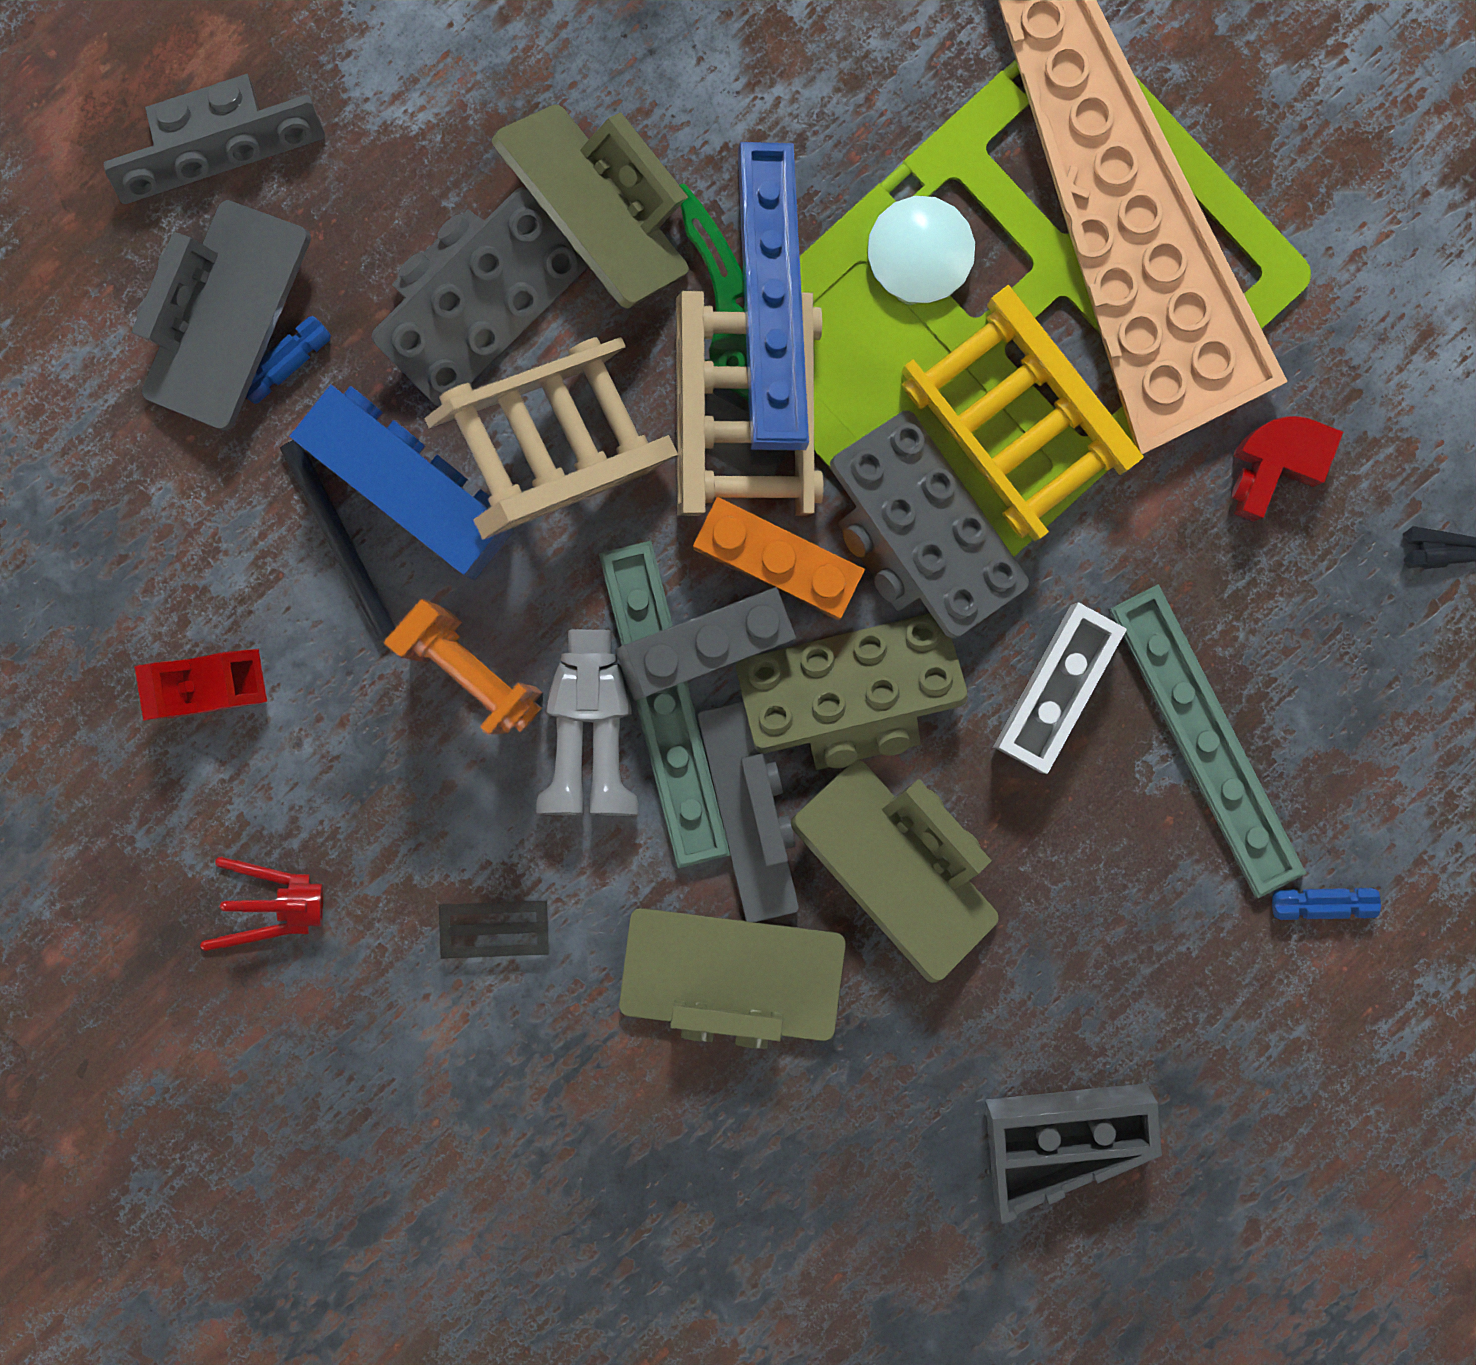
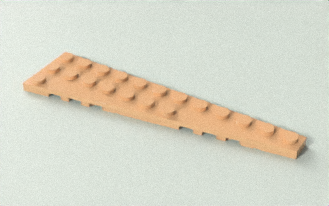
M998 0L1134 445L1143 455L1287 383L1288 381L1097 0Z

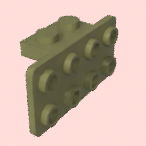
M556 104L499 129L492 137V144L503 157L505 163L515 172L537 200L539 206L549 215L571 243L573 249L580 254L619 305L624 308H631L677 282L688 272L689 268L685 260L659 229L688 196L621 112L609 117L590 139L586 137L566 110Z
M931 613L739 660L736 664V672L755 749L760 753H770L809 743L816 770L827 767L843 768L853 764L856 760L881 754L897 755L910 747L921 745L917 721L918 716L960 707L968 700L966 684L952 638L945 635Z
M856 760L837 775L791 819V827L794 832L928 982L937 983L945 978L998 923L999 916L997 911L969 881L978 875L992 860L981 849L977 839L970 832L964 830L944 808L940 797L929 790L920 779L894 796L864 762Z
M637 908L630 916L619 1008L626 1016L671 1022L670 1028L682 1029L681 1038L694 1041L713 1042L714 1033L736 1036V1045L758 1049H767L768 1040L780 1041L781 1036L827 1041L833 1037L835 1032L845 939L837 932Z

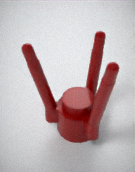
M224 857L216 858L215 864L217 867L288 885V888H278L277 900L223 901L220 904L222 911L277 912V921H287V923L204 940L200 944V948L203 951L226 948L288 934H309V926L322 927L323 884H310V874H290L239 860L236 861Z

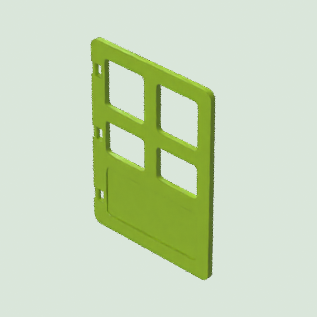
M1016 59L997 74L911 153L889 176L874 187L799 256L801 293H813V307H820L822 310L821 339L813 340L814 452L830 468V461L836 454L902 411H911L918 418L1013 557L1033 539L1029 534L1024 538H1020L1002 515L1008 507L928 405L920 410L901 386L907 380L902 374V370L907 363L914 359L925 373L988 324L987 317L992 313L988 309L980 317H971L951 296L931 303H916L913 305L899 301L896 296L888 293L874 277L868 259V237L879 215L896 202L889 193L908 175L912 174L923 186L913 196L930 197L945 182L956 180L961 183L1031 259V271L1012 287L1031 314L1036 318L1053 301L1058 298H1065L1071 302L1100 334L1070 234L1061 233L989 156L986 150L987 144L1030 105L1027 94L1023 93L1012 82L1020 73ZM1135 76L1198 204L1258 268L1260 273L1259 280L1244 293V296L1262 329L1306 289L1311 279V269L1308 262ZM1001 340L938 390L958 416L1018 369L1005 354V347L1008 343ZM1032 385L973 431L972 434L989 456L993 458L1055 410V408ZM1122 406L1112 417L1134 443ZM1069 425L1009 472L1006 477L1022 498L1027 501L1089 452L1088 445L1093 441L1089 436L1079 435ZM1105 469L1100 470L1039 519L1044 526L1047 527L1107 471Z

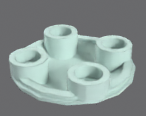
M912 196L893 203L879 215L868 237V259L874 277L888 293L896 296L899 301L905 304L931 303L950 296L964 284L974 264L975 240L968 221L954 206L936 197Z

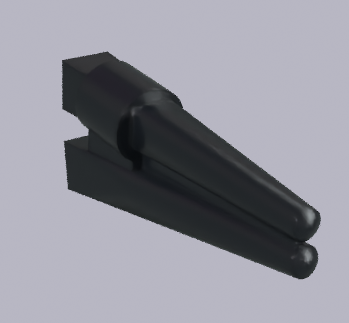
M1412 526L1402 534L1407 544L1420 545V550H1412L1403 559L1409 568L1422 567L1423 569L1445 568L1448 564L1476 562V537Z

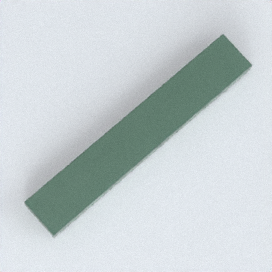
M652 541L599 553L622 646L673 627ZM687 681L636 699L678 868L730 856Z
M1159 584L1108 609L1114 622L1127 629L1122 638L1254 896L1260 898L1307 874Z

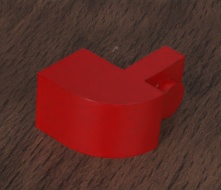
M1300 416L1278 418L1252 431L1238 445L1233 455L1236 458L1253 464L1251 470L1247 468L1241 470L1233 488L1231 498L1238 500L1234 514L1253 522L1264 518L1280 475L1311 487L1324 483L1344 432Z
M259 649L220 652L192 659L134 666L143 721L185 717L267 702Z

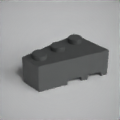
M1147 1083L985 1099L994 1204L1001 1225L1017 1219L1016 1214L1046 1201L1049 1204L1065 1198L1064 1194L1095 1180L1097 1183H1100L1162 1156L1158 1102Z

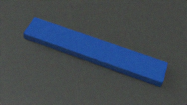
M740 142L738 148L751 450H807L809 445L794 143Z

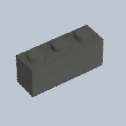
M775 587L614 650L632 697L636 700L796 639L778 589Z

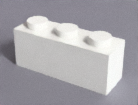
M1079 602L1070 605L993 747L1039 773L1048 774L1127 629Z

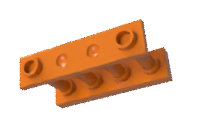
M421 599L384 643L401 658L426 663L432 659L492 712L480 726L487 734H508L513 727L522 732L542 710L536 701L543 693L536 686L518 683L513 689L510 688L458 642L461 636L455 630L462 621L447 608Z

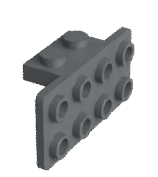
M525 187L516 189L485 221L469 209L462 215L458 214L451 217L439 229L438 239L424 253H417L411 256L400 268L399 277L391 284L405 299L373 330L372 341L437 407L442 405L439 396L459 385L471 383L588 268V264L573 249L565 235Z
M225 200L218 206L203 244L173 231L167 247L159 257L157 272L146 298L139 305L137 319L131 333L159 346V350L142 388V394L145 399L223 431H227L234 426L311 242V235L308 230L236 202Z
M902 411L831 459L830 468L857 506V508L837 523L843 532L844 541L849 550L854 555L860 557L874 577L875 586L881 596L890 601L898 612L920 597L945 635L950 638H957L1028 588V577L918 418L911 411Z

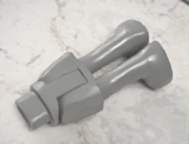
M568 630V653L561 654V662L564 663H559L556 668L545 712L550 716L556 717L557 750L555 771L551 785L538 794L536 814L584 815L582 784L583 722H593V767L589 796V814L599 816H637L639 813L637 796L623 786L619 770L620 718L629 716L632 713L630 697L622 668L619 664H612L617 663V655L611 654V631Z

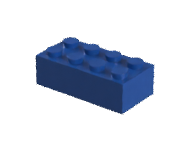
M330 384L289 437L460 573L475 581L514 532L511 528L484 540L482 539L473 519L491 508L488 500L490 496L479 489L474 497H472L462 489L468 479L436 454L432 461L428 462L420 455L426 446L400 424L393 420L387 428L377 421L383 412L352 386H349L343 394Z

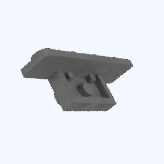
M247 73L145 107L154 145L104 162V169L121 203L128 204L325 138V132L311 97L308 95L260 110L254 86Z
M744 702L702 711L699 713L698 719L746 920L753 923L795 913L798 911L799 906L785 849L796 847L789 815L778 817L773 796L783 793L776 761L765 764L763 753L755 749Z

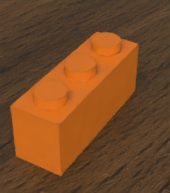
M719 497L716 498L693 545L695 551L772 589L777 587L778 592L837 621L841 619L865 571L864 568Z

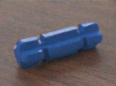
M310 316L295 328L298 331L297 334L293 337L288 334L262 357L246 395L250 402L256 404L272 392L269 388L274 383L280 385L310 358L308 353L312 349L317 352L330 340L331 335L316 317Z
M1346 888L1303 889L1301 894L1298 893V890H1276L1273 892L1272 897L1273 915L1280 920H1298L1299 915H1303V918L1348 919L1351 914L1358 918H1376L1380 915L1381 910L1380 893L1373 888H1354L1351 893Z

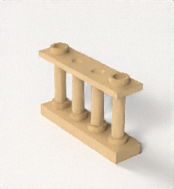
M682 291L677 296V516H699L704 514L705 503H713L714 498L717 497L795 498V516L810 515L814 513V503H822L823 475L822 471H814L813 340H820L822 335V310L820 307H813V293H801L809 445L807 450H795V476H714L713 470H705V449H713L714 443H751L750 421H714L713 416H705V394H712L713 388L748 389L747 367L713 366V361H704V339H712L713 334H746L745 312H713L712 306H704V291Z
M594 337L568 350L570 356L472 390L470 383H465L439 396L442 405L424 418L428 427L432 428L456 419L492 494L488 498L491 508L473 519L483 540L651 473L678 455L669 435L648 443L645 435H638L604 365L607 360L626 347L622 337L600 344L598 338ZM582 372L585 373L618 441L619 447L615 449L618 455L607 459L604 451H597L563 379ZM541 387L543 388L578 462L574 465L576 472L565 475L562 468H555L520 395ZM500 403L536 478L532 481L534 488L522 492L518 484L512 485L477 413L478 410Z

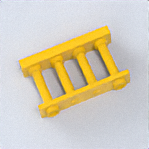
M1008 284L988 302L987 307L992 313L987 317L988 324L925 373L916 361L912 359L902 370V374L907 380L901 386L920 410L928 405L1008 507L1002 515L1020 538H1024L1029 534L1034 542H1036L1049 532L1039 519L1100 470L1105 469L1109 471L1114 468L1121 475L1142 460L1144 456ZM1013 339L1025 355L1020 360L1022 366L958 416L938 390L1001 340L1008 343ZM1046 382L1059 398L1054 403L1056 409L991 458L972 432L1033 384L1037 383L1041 386ZM1069 425L1072 428L1080 425L1093 441L1088 445L1089 452L1025 501L1007 479L1006 475Z

